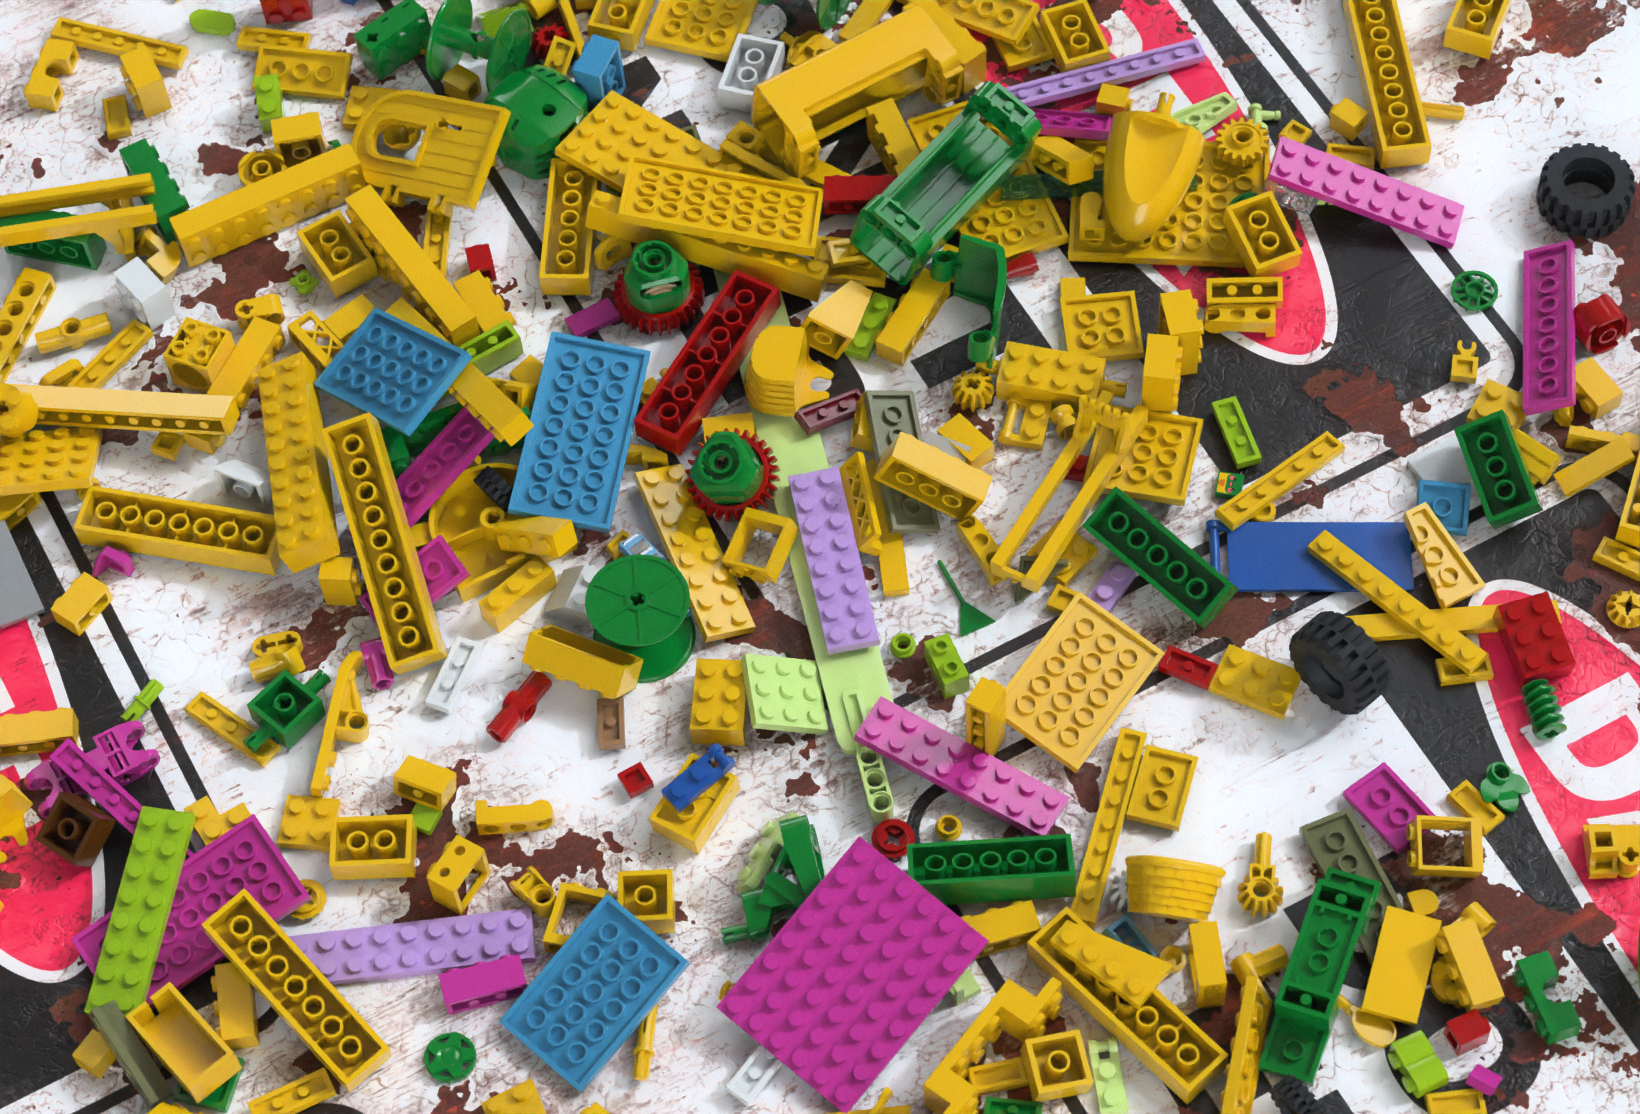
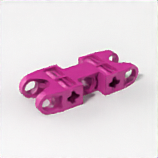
M130 721L116 725L92 737L97 748L85 753L121 787L143 777L154 769L160 761V755L156 749L145 751L143 749L132 750L138 739L146 732L143 723L140 721ZM51 759L36 766L24 778V784L28 790L33 791L40 788L41 790H52L50 795L46 797V801L38 807V812L44 819H46L59 792L72 793L70 789L73 788L75 794L92 803L88 793L66 773L63 775L62 769Z

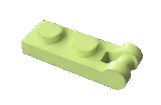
M1107 1037L1106 1041L1099 1042L1096 1039L1087 1040L1099 1113L1128 1114L1129 1109L1116 1037ZM1109 1052V1058L1099 1059L1098 1053Z

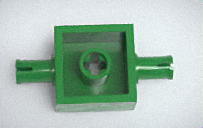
M284 669L247 704L252 720L259 727L243 740L246 747L255 753L271 737L275 738L288 750L292 748L327 715L322 699L316 694L331 682L329 676L319 669L305 684H302Z

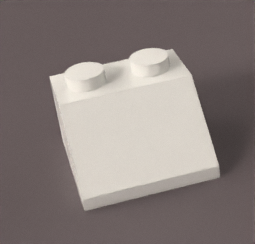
M235 459L216 466L214 470L225 497L269 513L273 506L269 469L263 470L255 467L248 461L241 462Z
M584 564L563 570L543 612L544 615L592 630L593 626L586 613L585 596L591 580L600 569Z

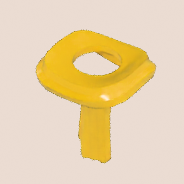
M606 233L598 235L597 239L600 241V244L593 254L595 265L598 270L606 271L616 263L627 258L632 252L631 242Z

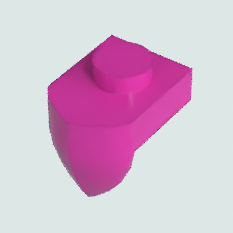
M104 546L96 557L92 576L97 577L108 568H111L130 578L135 571L131 560L132 557L122 549L117 551L109 546Z

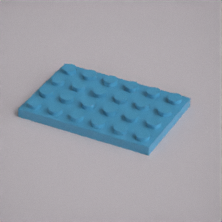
M375 307L313 385L318 390L364 414L370 412L378 421L410 437L469 363L472 356L467 351Z
M607 893L499 1022L574 1088L583 1093L691 963Z

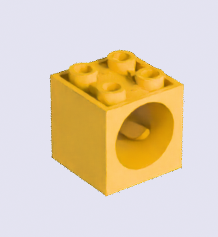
M186 317L163 357L174 384L206 394L236 346L230 331Z

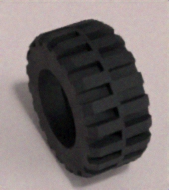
M1576 143L1572 144L1570 148L1565 146L1559 149V153L1554 152L1542 167L1536 196L1539 212L1543 217H1546V222L1550 226L1555 225L1557 227L1556 230L1563 234L1567 232L1570 233L1571 237L1577 238V235L1584 236V239H1591L1592 236L1597 235L1598 238L1605 236L1607 231L1612 233L1617 230L1618 226L1622 225L1627 219L1636 189L1635 175L1633 170L1629 169V163L1625 159H1620L1621 155L1616 151L1611 152L1608 147L1603 145L1598 147L1594 146L1595 143H1587V145ZM1577 182L1590 183L1599 187L1606 195L1597 199H1584L1572 194L1565 186Z
M1324 611L1318 613L1293 634L1289 644L1290 659L1294 662V668L1300 674L1303 683L1308 685L1309 690L1314 695L1316 694L1321 702L1328 704L1331 709L1340 711L1344 715L1359 714L1388 689L1391 676L1388 670V663L1383 658L1381 649L1377 648L1372 637H1369L1360 625L1357 626L1354 620L1344 617L1339 612Z

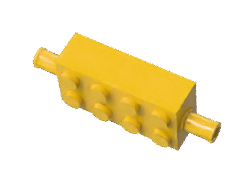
M597 0L587 24L589 39L592 34L618 41L622 50L635 52L656 0Z
M1010 341L1006 343L1003 358L995 360L992 369L986 368L987 361L976 363L975 372L983 370L984 373L997 375L996 399L1007 401L1010 394H1017L1025 399L1053 403V409L1063 404H1069L1077 414L1079 412V400L1083 394L1088 396L1089 403L1092 398L1097 399L1102 390L1113 393L1115 397L1125 399L1127 383L1105 380V358Z

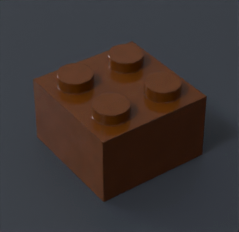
M59 792L35 839L74 866L92 867L117 820L78 794Z

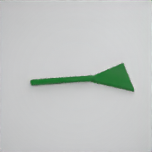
M938 560V566L960 602L961 637L995 623L994 619L965 602L943 562Z

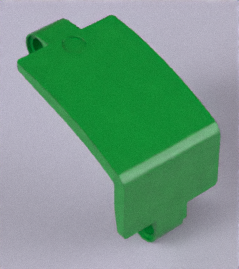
M962 234L959 238L958 252L947 250L938 251L933 254L931 278L937 282H948L956 274L954 295L989 308L991 331L986 329L984 331L978 330L969 335L967 357L976 363L987 361L986 368L992 369L998 350L1006 289L1007 266L1005 250L999 244Z

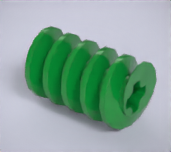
M1546 679L1531 681L1521 688L1524 704L1527 707L1526 712L1530 716L1529 722L1532 725V732L1538 739L1554 738L1563 734L1568 729L1567 725L1562 723L1565 720L1563 714H1559L1562 708L1560 705H1557L1559 698L1554 695L1556 688L1549 685V681Z

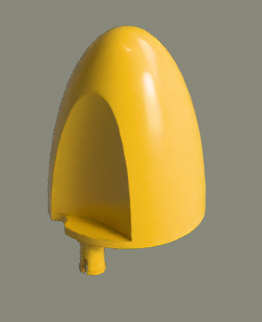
M1167 92L1160 93L1155 112L1123 111L1112 117L1104 157V202L1108 219L1114 231L1126 241L1138 242L1149 238L1171 218L1193 180L1206 143L1204 136L1194 127L1179 123L1170 116L1176 98L1171 93H1169L1167 103H1165Z

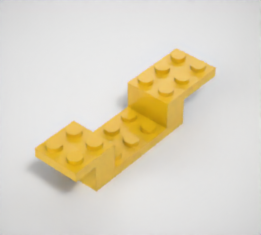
M1052 976L1035 997L1008 979L923 1084L925 1106L936 1114H979V1111H977L979 1102L977 1088L965 1080L968 1075L966 1068H969L973 1063L977 1064L985 1054V1047L989 1042L994 1043L998 1039L1002 1029L1022 1043L1025 1039L1041 1037L1045 1032L1046 1023L1050 1018L1052 1020L1056 1019L1062 1010V982Z

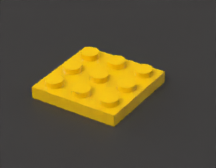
M1134 290L1060 298L1067 352L1105 358L1106 362L1144 358Z

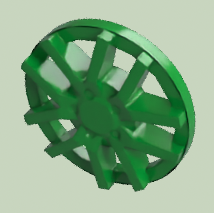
M1465 271L1459 274L1451 285L1453 302L1464 308L1466 312L1470 310L1479 313L1481 310L1493 307L1498 297L1499 290L1496 281L1482 271ZM1472 276H1480V278L1475 281ZM1464 277H1467L1468 283L1463 280ZM1485 279L1489 281L1485 285L1482 284ZM1457 283H1459V284L1461 285V287H1455V286H1456ZM1491 287H1493L1494 292H1493V291H1490V290H1488V289L1491 288ZM1470 301H1475L1476 306L1469 305Z

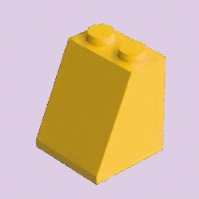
M850 280L809 312L800 327L805 328L810 347L838 360L853 340L873 291L861 283Z

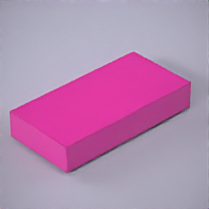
M606 298L564 318L573 336L584 338L619 321L620 315L610 299Z

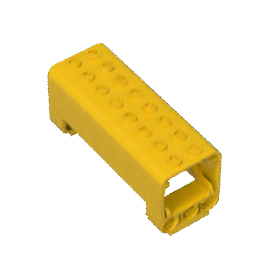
M918 4L753 87L751 121L754 128L764 134L766 145L787 173L792 177L802 178L817 170V165L819 164L818 153L821 150L819 141L865 118L866 107L893 98L894 102L918 90L923 93L929 102L932 101L934 104L939 103L943 106L960 97L964 68L961 66L960 57L955 48L926 11Z

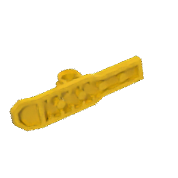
M354 650L349 653L339 666L310 787L311 797L323 798L324 791L329 792L331 776L328 774L330 767L334 768L336 765L337 752H334L337 740L362 743L369 736V719L363 712L360 694L356 685V676L363 663L361 651ZM353 725H362V726H363V727L360 728V729H353V728H351Z

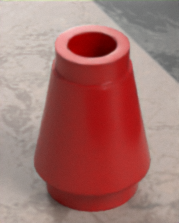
M1024 252L1006 263L1007 279L1034 275V272L1039 271L1033 252Z

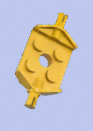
M784 31L779 37V40L790 46L787 56V68H790V64L795 66L837 45L818 31H808L802 36H796L795 38Z

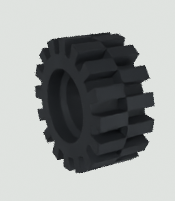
M487 465L473 481L503 511L507 512L513 489L498 473Z
M1286 1075L1269 1091L1271 1099L1275 1101L1274 1105L1280 1109L1279 1112L1281 1114H1322V1107L1319 1106V1101L1314 1098L1313 1092L1310 1093L1309 1088L1293 1075Z

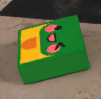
M1219 471L1215 497L1230 500L1239 494L1243 488L1244 475Z

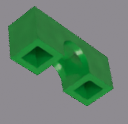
M1548 950L1517 960L1512 972L1515 986L1517 988L1520 987L1524 994V1006L1534 1016L1535 1030L1539 1037L1544 1038L1546 1045L1578 1036L1582 1026L1571 1000L1556 1003L1547 999L1543 993L1544 990L1555 987L1559 977V973Z

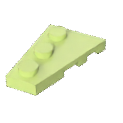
M1225 91L1173 112L1170 116L1175 118L1177 122L1190 125L1203 134L1237 111V101Z
M791 811L773 821L766 822L760 833L763 835L760 842L755 844L749 853L751 859L748 865L742 868L737 877L739 883L735 890L741 893L757 888L773 862V858L770 857L771 854H774L780 846L784 845L779 821L798 817V814Z

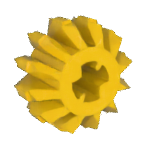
M972 368L969 374L962 371L961 377H955L954 385L951 387V394L954 396L955 405L961 404L962 410L969 407L974 412L976 407L984 410L985 404H991L994 386L991 377H985L983 370L977 374Z

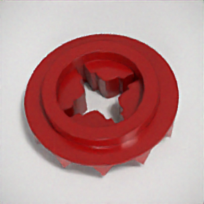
M899 819L882 821L875 827L872 833L873 847L885 857L894 860L902 856L906 857V844L915 843L913 829L908 823ZM888 834L890 836L892 835L893 838L899 837V846L895 845L894 843L888 844Z

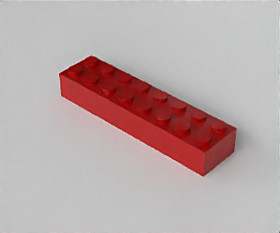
M735 269L634 419L637 437L676 455H682L700 428L702 418L707 417L753 348L758 335L766 328L780 307L779 288Z

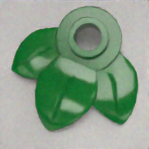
M1504 762L1490 764L1485 770L1486 778L1480 783L1479 787L1481 798L1485 803L1496 801L1500 808L1508 812L1516 811L1519 803L1518 794L1530 793L1527 781L1521 775L1512 773L1511 768Z

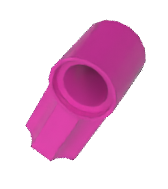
M379 637L360 642L364 663L368 667L373 689L384 690L390 688L395 681L382 638Z

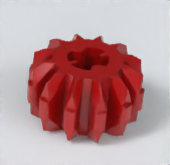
M545 23L544 28L536 27V33L531 35V50L538 60L543 59L545 61L554 35L570 41V36L563 26L558 27L556 23L548 26Z

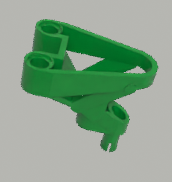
M807 815L779 821L784 846L771 872L765 878V886L741 892L747 923L721 928V934L724 936L722 937L724 945L751 939L752 943L766 940L775 912L792 908L798 909L824 879L825 872L814 824L809 823ZM791 866L795 870L801 887L784 877Z

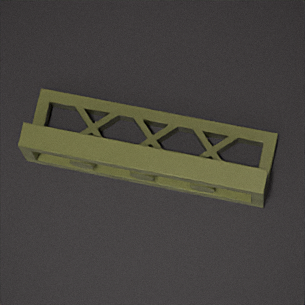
M112 1000L101 1008L97 1006L92 1009L89 1015L91 1021L147 1108L150 1110L172 1096L174 1092L116 1002Z

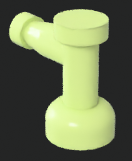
M1258 103L1248 106V114L1253 119V124L1262 123L1261 130L1267 129L1268 131L1267 125L1262 120L1280 121L1281 119L1280 111H1263L1262 106Z

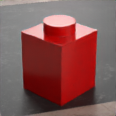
M489 243L476 244L465 248L470 274L479 270L484 278L488 277L491 282L497 281Z
M1475 1008L1446 1022L1443 1034L1459 1057L1486 1044L1489 1039L1491 1026L1484 1015L1480 1016Z

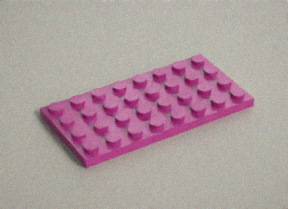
M252 814L184 861L146 1002L151 1009L155 1006L150 997L168 982H171L179 991L214 967V965L227 958L205 934L201 924L244 888L276 923L312 899L255 814ZM112 911L71 938L93 975L96 972Z

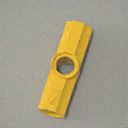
M107 312L81 320L75 317L67 318L61 322L60 326L34 333L40 354H44L65 347L80 349L88 340L112 334L113 330Z

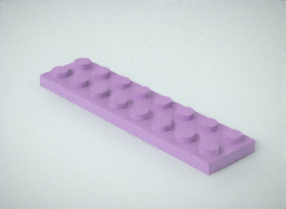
M839 467L788 476L828 655L880 645Z

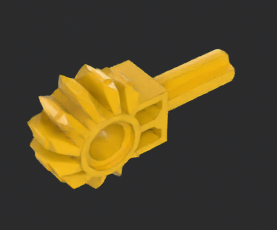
M1267 832L1256 834L1254 864L1250 863L1249 874L1244 877V883H1240L1237 889L1239 892L1237 895L1238 903H1242L1243 912L1251 910L1252 918L1257 913H1261L1264 919L1267 917L1268 912L1275 915L1278 907H1281L1283 904L1282 895L1284 889L1282 886H1278L1279 880L1278 877L1275 878V865H1270L1272 836ZM1261 892L1264 893L1266 896L1258 897L1255 895V893Z

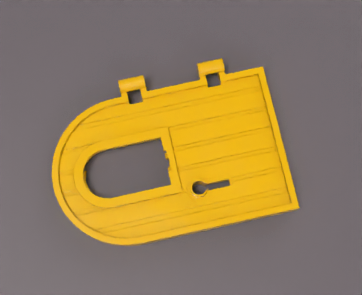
M415 90L395 91L378 99L365 111L354 130L351 147L361 163L365 181L374 188L383 191L381 198L387 205L404 207V198L408 196L428 200L427 210L432 214L451 217L452 206L471 210L476 209L511 112L504 107ZM392 125L425 131L414 161L381 155L377 150V139L380 133ZM451 125L453 128L459 127L462 129L461 131L447 128V126Z

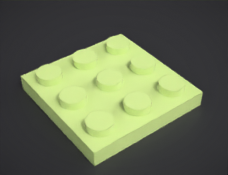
M747 653L743 655L741 663L752 728L824 735L829 730L819 672L815 660Z

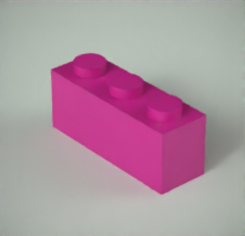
M507 954L501 956L498 960L490 962L479 961L470 967L462 969L451 968L445 973L438 974L448 1015L519 998L528 987L520 954Z

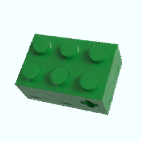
M415 0L401 1L353 35L363 66L379 81L392 74L393 71L421 53V49H427L431 25L427 11Z

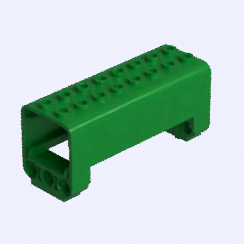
M985 81L969 98L966 107L881 195L876 194L860 210L850 235L852 245L894 281L905 286L933 257V254L945 245L1029 156L1042 129L1041 123L1035 117L1036 113L999 82L995 84L991 81ZM980 115L1013 141L1014 144L1009 146L980 122Z

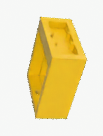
M746 507L722 562L729 568L728 572L735 577L742 578L746 576L761 584H765V582L776 584L799 529L791 518ZM756 529L780 535L765 568L742 563Z
M1416 815L1407 824L1406 838L1410 840L1407 865L1411 867V875L1477 878L1484 872L1481 818ZM1421 829L1463 831L1465 867L1423 865Z
M561 882L542 940L545 952L556 954L570 938V936L556 933L567 898L597 905L607 893L615 899L614 894L604 888H597L595 890L586 888L577 882H571L570 884Z
M1198 920L1193 924H1189L1187 953L1196 1008L1223 1006L1225 1003L1227 979L1217 921Z

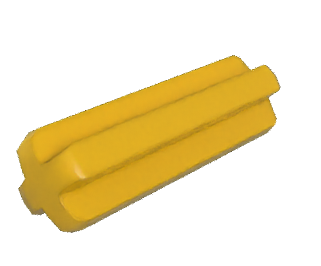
M1421 101L1424 116L1459 121L1464 119V106Z

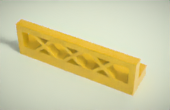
M312 310L287 325L292 343L305 354L308 360L321 373L332 361V353H338L344 346ZM310 320L315 324L314 331L301 328L302 325ZM317 337L328 338L330 340L329 346L318 345L316 343Z
M857 451L839 468L858 551L877 557L883 552L880 539L882 534L864 454Z

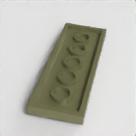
M865 391L863 399L877 467L882 454L901 431L911 434L923 442L913 391ZM880 482L889 534L938 533L940 524L936 509Z
M1346 808L1299 827V833L1323 878L1327 868L1332 867L1382 882L1365 936L1360 935L1358 939L1362 951L1370 966H1372L1387 905L1405 909L1350 808Z

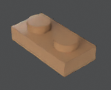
M624 698L597 699L599 751L626 749Z

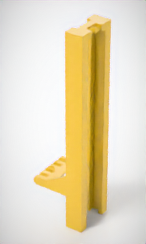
M151 173L0 195V218L101 203L109 208V211L0 227V247L96 233L113 244L117 254L123 255L124 228L157 224V213L154 211L153 204L122 208L119 201L120 199L155 194V185Z
M1102 390L1098 398H1092L1089 403L1088 396L1083 394L1080 397L1079 412L1073 435L991 559L990 568L992 574L1005 580L1011 577L1013 583L1017 584L1020 581L1021 587L1038 593L1148 422V408L1136 404L1131 414L1123 412L1121 416L1120 409L1114 408L1111 412V401L1114 398L1113 393ZM1099 424L1113 429L1111 445L1028 573L1025 575L1007 567Z

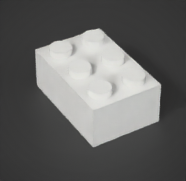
M738 33L717 88L719 106L752 112L753 87L782 72L786 61L784 42Z

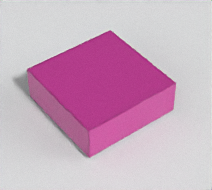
M1477 1064L1465 1083L1488 1096H1492L1503 1077Z

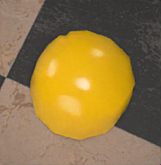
M392 125L384 129L383 139L390 148L400 152H407L419 142L421 130Z

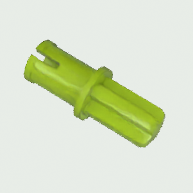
M151 679L138 696L134 695V701L119 718L123 722L138 721L146 710L149 711L151 709L150 705L162 692L164 686L158 680Z

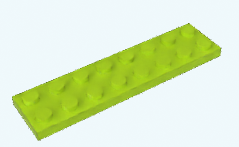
M142 806L84 1012L87 1015H90L91 1010L99 1006L101 1008L114 1000L123 1015L126 1016L146 1001L196 820L194 813Z

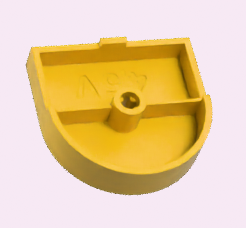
M488 463L466 469L431 506L429 530L432 540L438 535L443 536L470 574L468 578L455 587L462 603L496 588L535 556V554L500 550L494 527L510 514L508 511H503L473 481L488 465L513 489L518 470L516 465ZM575 544L572 548H570V549H569L566 553H564L562 556H564V555H566V554H568V553H570V552H572V551L577 550V549H578L577 544ZM538 555L546 563L558 559L557 557Z

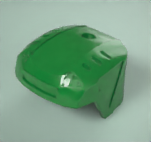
M541 64L514 71L487 95L483 103L504 107L511 112L496 153L504 166L533 180H541L550 176V169L543 172L539 171L551 167V160L540 165L538 163L551 158H560L555 155V148L570 134L566 130L570 127V131H572L588 115L586 93L562 73ZM548 111L555 112L553 116L544 115ZM518 122L515 130H513L515 123Z

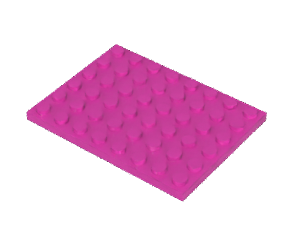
M859 836L716 1008L839 1111L847 1113L851 1111L986 947L989 940Z

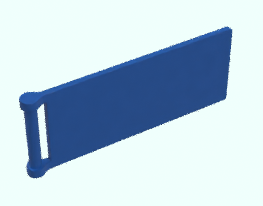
M1216 519L1208 520L1205 523L1206 532L1209 533L1210 565L1220 573L1219 533L1226 531L1229 580L1239 588L1237 592H1360L1307 551L1308 545L1324 530L1336 537L1406 592H1413L1414 590L1410 534L1405 522H1245L1234 531H1231L1225 524Z

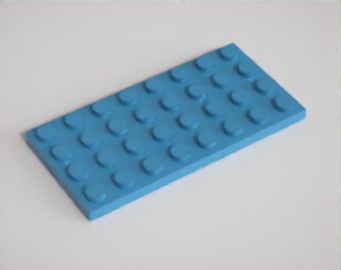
M551 331L530 417L534 427L526 433L508 507L509 514L572 520L573 527L610 533L634 429V419L637 416L651 351Z

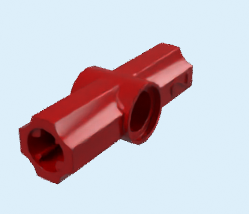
M533 670L517 691L512 690L507 694L502 703V709L487 726V733L497 742L506 743L522 722L527 723L533 717L537 709V703L552 686V680L545 673Z

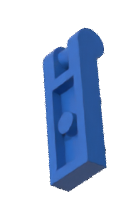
M718 743L713 744L702 757L661 790L662 795L679 813L735 766L736 761L731 756H726L723 753L724 749ZM716 760L719 765L714 769L710 764Z

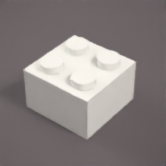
M138 257L113 272L117 282L114 286L122 296L120 301L127 310H133L137 321L146 324L151 330H154L176 315L166 286Z

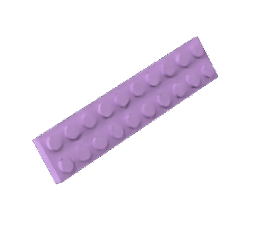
M531 907L288 936L333 986L445 973L451 968L462 969L470 967L479 961L490 962L498 960L501 956L507 954H520L522 963L536 962L533 912Z

